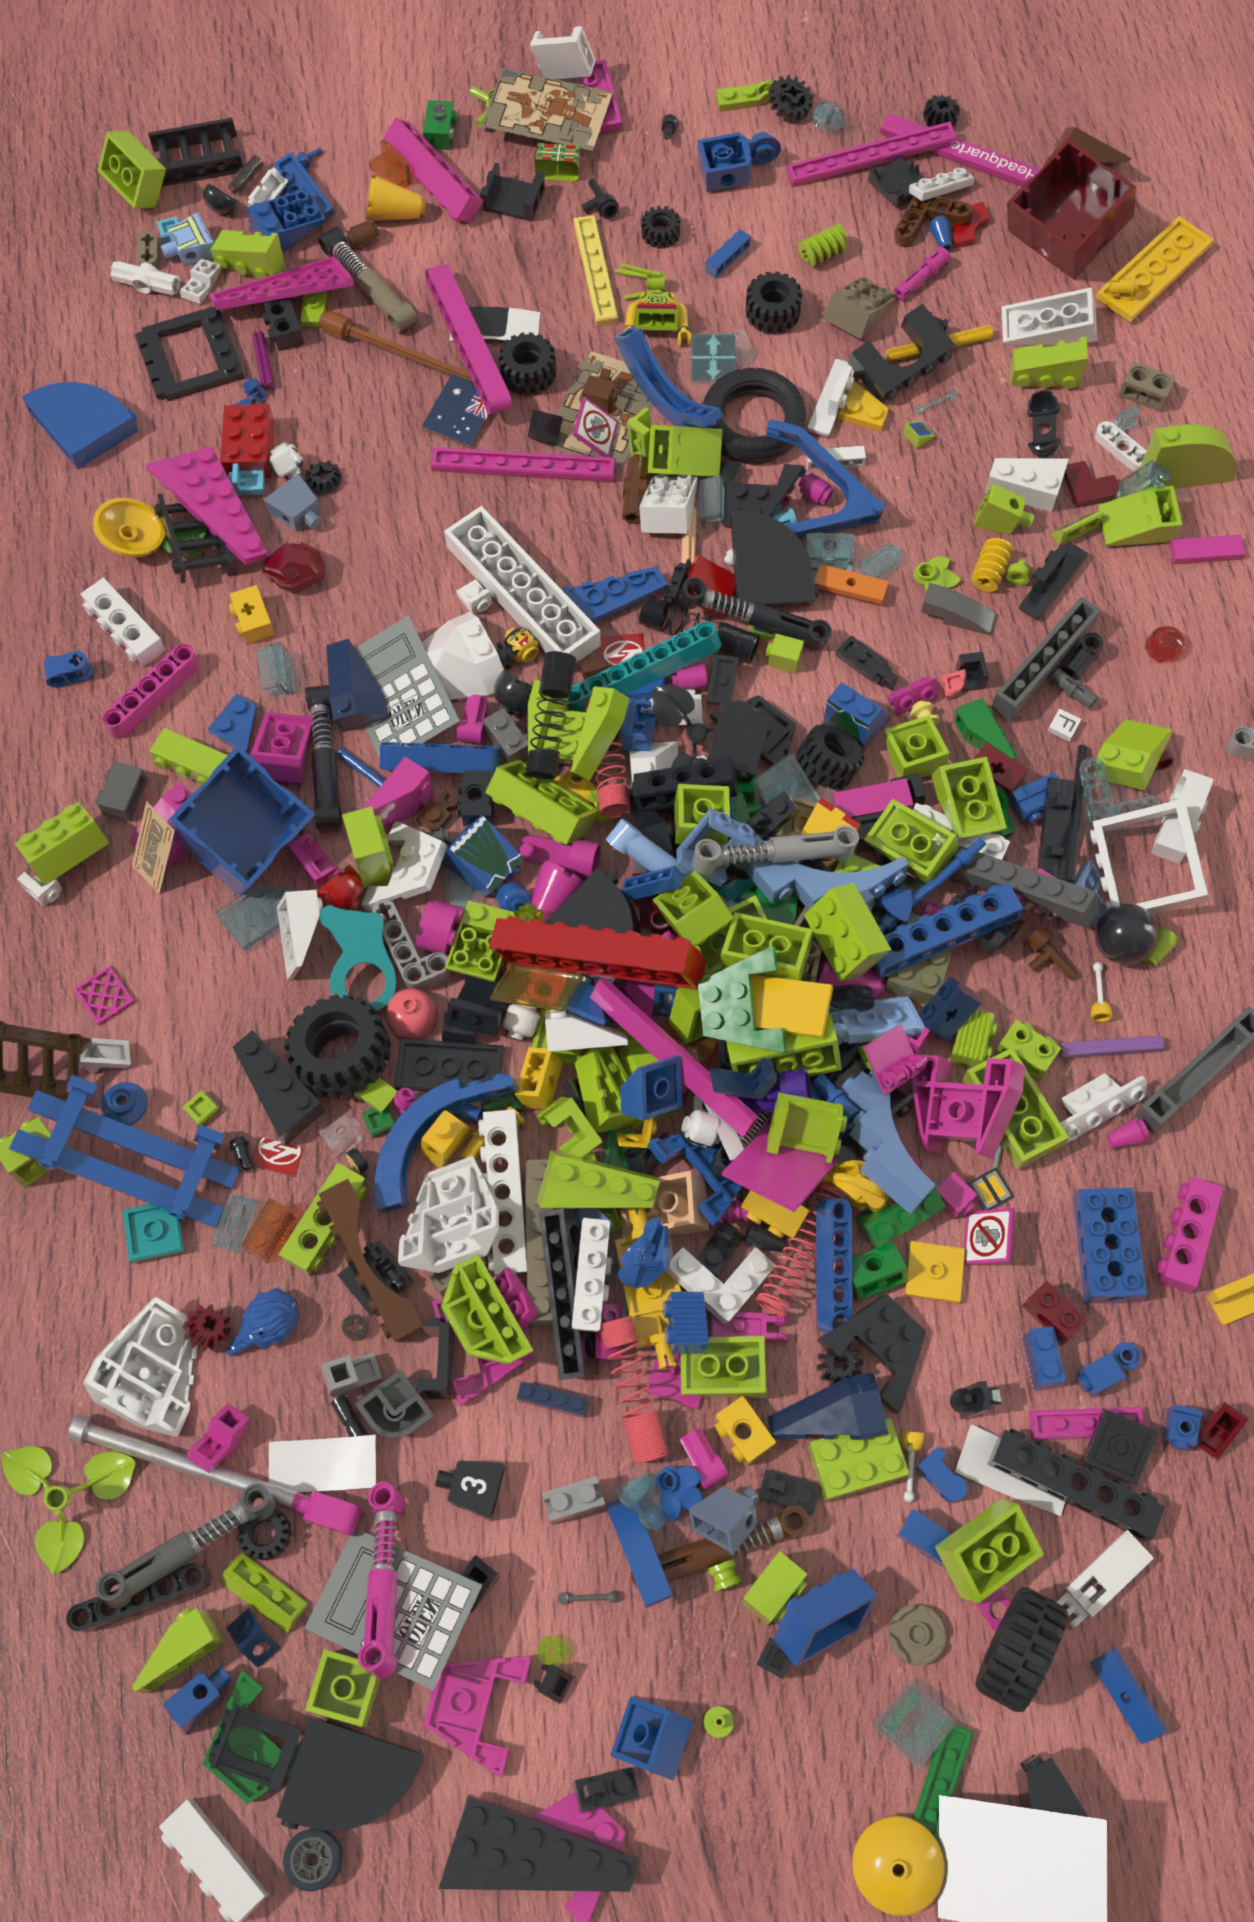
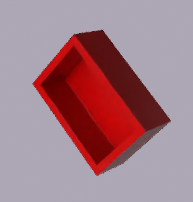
M270 404L224 405L220 463L228 478L229 472H233V463H238L240 471L263 470L265 478H271L272 465L269 462V457L272 455L270 451L273 449L275 421Z

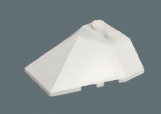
M468 612L451 619L422 642L449 700L458 699V701H465L468 696L473 694L482 695L484 698L494 695V684L504 669L498 653L476 615Z
M471 1156L426 1173L415 1200L418 1203L415 1213L410 1214L408 1218L410 1226L406 1235H402L399 1241L398 1263L405 1267L440 1273L454 1268L455 1265L478 1254L480 1258L486 1256L499 1230V1209L476 1159Z
M154 1297L95 1358L83 1382L92 1400L139 1428L177 1437L190 1410L188 1396L190 1385H193L194 1378L191 1375L193 1359H196L197 1346L195 1348L190 1346L193 1340H184V1335L188 1332L183 1329L184 1322L188 1321L187 1316L159 1298Z

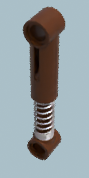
M791 1506L785 1509L784 1512L776 1514V1517L769 1519V1521L765 1520L764 1524L758 1522L755 1529L736 1552L741 1554V1550L746 1549L748 1551L750 1547L755 1549V1545L760 1544L763 1546L764 1542L768 1541L770 1543L772 1539L777 1541L782 1538L785 1540L799 1538L809 1527L810 1521L807 1512L801 1507ZM797 1515L802 1522L801 1528L798 1530L789 1528L786 1521L787 1517ZM703 1538L657 1556L662 1567L683 1559L686 1560V1563L664 1570L665 1577L669 1583L729 1561V1557L734 1554ZM631 1571V1580H632V1583H633L634 1586L638 1589V1587H637V1585H636V1582H635V1579H634V1576H633L632 1571Z

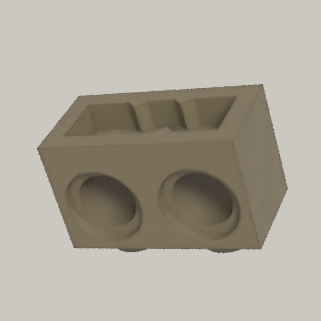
M1133 361L1123 381L1119 396L1161 412L1176 377Z

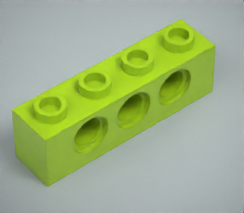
M339 1163L336 1164L278 1254L284 1262L309 1276L312 1275L313 1271L317 1272L321 1268L325 1259L323 1257L325 1252L337 1242L329 1228L333 1225V1222L326 1226L320 1225L323 1215L317 1205V1202L321 1200L319 1193L346 1179H349L360 1202L364 1200L368 1192L366 1179ZM309 1239H318V1243L314 1248H305V1244Z

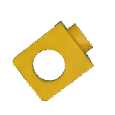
M653 1117L644 1120L642 1135L616 1133L618 1145L648 1148L647 1145L650 1142L651 1135L656 1133V1120Z

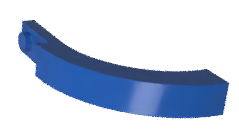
M631 327L613 337L626 366L642 392L652 405L672 424L684 427L699 426L710 428L716 424V420L723 417L720 408L694 402L674 386L654 357L642 328Z
M502 1073L493 1076V1080L486 1082L476 1080L469 1082L467 1087H465L464 1083L459 1079H455L430 1090L411 1104L390 1130L380 1152L375 1174L376 1209L387 1213L409 1207L407 1177L413 1153L421 1138L444 1110L451 1112L471 1103L519 1091L517 1080L512 1075Z

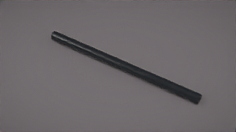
M1083 744L1077 748L1064 880L1072 884L1075 883L1088 749Z

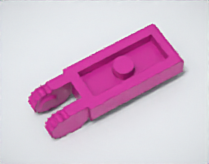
M737 1312L724 1325L712 1314L711 1337L764 1336L765 1343L766 1341L785 1343L788 1342V1335L784 1333H767V1324L786 1326L788 1325L789 1318L769 1316L767 1313Z

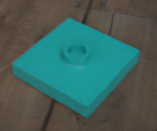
M153 1204L122 1210L128 1259L131 1264L185 1252L181 1220L171 1216L168 1210Z

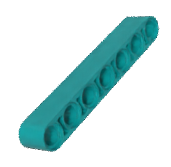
M702 622L573 685L570 697L568 698L569 704L566 705L568 711L586 713L585 703L591 697L594 686L614 688L627 696L632 691L675 673L717 652L721 647V641L715 625L712 622Z

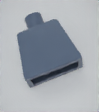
M296 474L264 499L268 514L294 531L300 530L305 525L314 530L321 524V518L318 517L321 512L318 500L299 474Z
M722 1487L689 1508L693 1532L733 1554L757 1526L758 1520L755 1507L759 1502L757 1493L753 1489L747 1488L743 1493L739 1494L728 1487Z

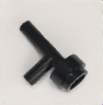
M594 178L590 179L588 185L596 197L581 205L584 212L587 213L596 208L601 217L606 219L613 218L618 213V202L613 195L604 194Z

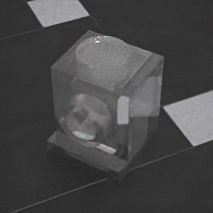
M345 1114L324 1130L322 1128L318 1131L322 1140L337 1159L363 1140L359 1132L363 1128L354 1116L349 1119ZM346 1129V1133L344 1135H338V1133Z

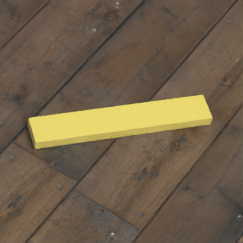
M595 215L573 218L596 326L618 323V314Z

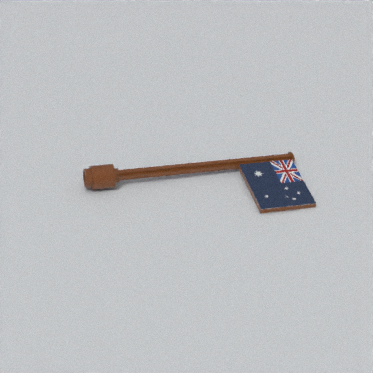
M331 310L322 312L319 318V328L323 329V332L342 340L352 336L450 375L425 419L422 430L467 448H472L490 414L487 413L468 371L357 328L352 324L351 318Z

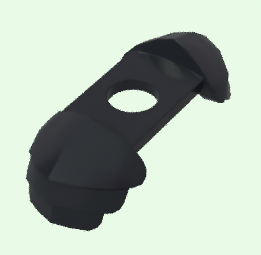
M1040 390L1033 393L1031 400L1028 402L1027 415L1033 419V442L1028 443V447L1033 454L1043 459L1051 456L1058 449L1061 438L1057 439L1056 414L1060 411V405L1054 393L1048 390ZM1042 425L1051 426V430L1046 434L1038 432V428Z

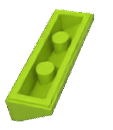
M243 1552L223 1572L221 1583L286 1634L289 1633L309 1606V1603Z

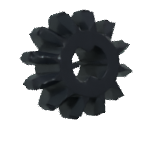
M943 94L940 97L933 95L932 99H928L923 112L926 126H936L951 122L952 126H956L960 114V106L957 104V100L951 99V95L945 97Z
M849 1344L840 1357H834L828 1350L823 1348L826 1354L819 1353L817 1359L823 1363L816 1366L817 1371H825L820 1377L821 1381H825L828 1378L832 1379L829 1383L830 1386L844 1378L863 1374L857 1367L862 1366L864 1361L862 1359H854L860 1351L855 1349L850 1353L848 1350L851 1344ZM836 1361L839 1363L844 1361V1368L836 1369L834 1367Z

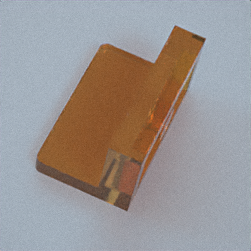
M383 139L380 141L382 154L368 162L369 168L377 176L405 188L412 183L409 164Z

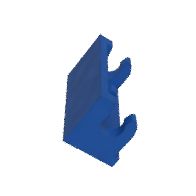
M630 698L621 732L624 751H651L656 717L653 710L642 709V707H651V701L632 700Z

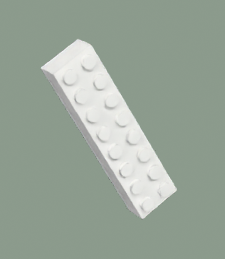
M482 506L444 531L447 548L485 589L488 588L491 595L521 627H526L537 638L539 647L545 653L549 651L569 653L576 658L577 663L601 646L600 630Z

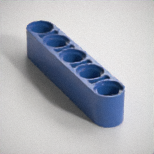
M383 742L380 743V769L394 770L403 758L406 757L429 772L463 773V771H493L494 773L496 768L500 766V747Z
M824 1198L819 1201L816 1208L817 1326L823 1333L830 1332L835 1326L852 1317V1209L850 1203L842 1198Z

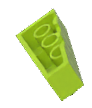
M551 1150L538 1194L537 1204L540 1208H653L660 1181L652 1175Z

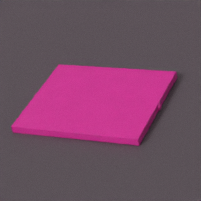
M768 1124L723 1170L722 1176L795 1212L836 1166L839 1158L833 1156L832 1163H826V1156L824 1154L779 1146L778 1154L767 1152V1139L771 1125Z

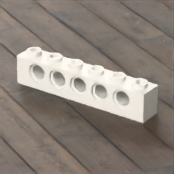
M514 1109L483 1112V1120H479L480 1136H485V1146L480 1147L482 1163L486 1162L487 1173L482 1174L497 1204L499 1216L504 1213L512 1216V1222L509 1226L502 1227L499 1225V1230L492 1243L493 1254H488L489 1271L494 1270V1275L498 1277L505 1267H509L516 1275L527 1274V1249L516 1111ZM496 1134H503L506 1136V1142L501 1146H495L492 1144V1138ZM499 1160H504L508 1163V1168L505 1172L498 1173L494 1170V1164ZM500 1187L509 1188V1197L504 1200L498 1199L495 1196L497 1189ZM505 1240H510L514 1243V1249L509 1254H503L499 1250L500 1244Z

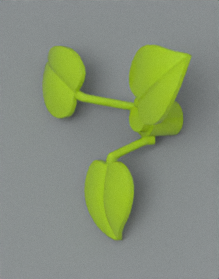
M27 1446L2 1453V1467L10 1486L19 1494L33 1495L38 1492L42 1483L45 1488L44 1504L48 1509L55 1510V1515L60 1520V1522H46L39 1528L35 1536L36 1551L52 1574L59 1573L70 1566L83 1548L84 1531L82 1526L74 1521L65 1523V1517L62 1513V1509L71 1503L72 1494L92 1486L94 1494L100 1499L112 1500L118 1498L130 1485L136 1462L132 1457L120 1452L97 1454L87 1462L84 1468L85 1475L90 1481L68 1489L65 1486L50 1487L49 1482L45 1479L52 1471V1460L44 1449L36 1446Z

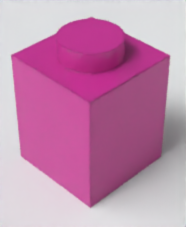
M952 1172L937 1187L946 1207L944 1209L954 1219L960 1214L965 1217L975 1207L973 1201L977 1194L955 1172Z

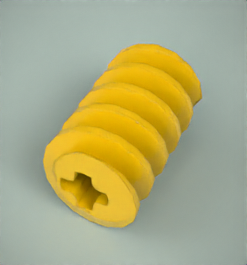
M991 538L984 542L980 557L971 576V581L975 587L985 592L998 590V584L1002 581V576L1005 573L1004 569L1007 568L1011 557L1010 554H1012L1014 549L1012 544L1000 538Z

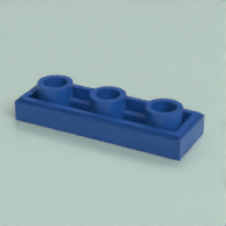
M1116 1648L1090 1662L1141 1744L1167 1731Z

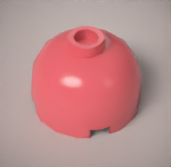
M416 988L403 989L389 1000L386 1008V1021L395 1036L408 1039H423L431 1034V1030L437 1024L438 1010L431 996L423 990Z

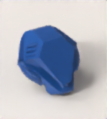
M662 1217L648 1220L644 1226V1233L621 1257L620 1261L624 1266L618 1271V1277L626 1286L632 1288L646 1287L670 1268L671 1247L668 1226L662 1224Z

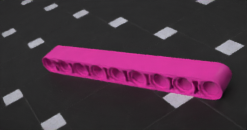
M442 265L425 269V277L430 292L487 413L494 414L511 410L512 402L509 391L449 266Z

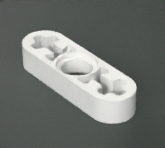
M1108 421L1101 422L1097 427L1095 440L1131 471L1138 473L1146 450L1114 423ZM1125 444L1129 450L1122 451L1118 449L1117 445Z

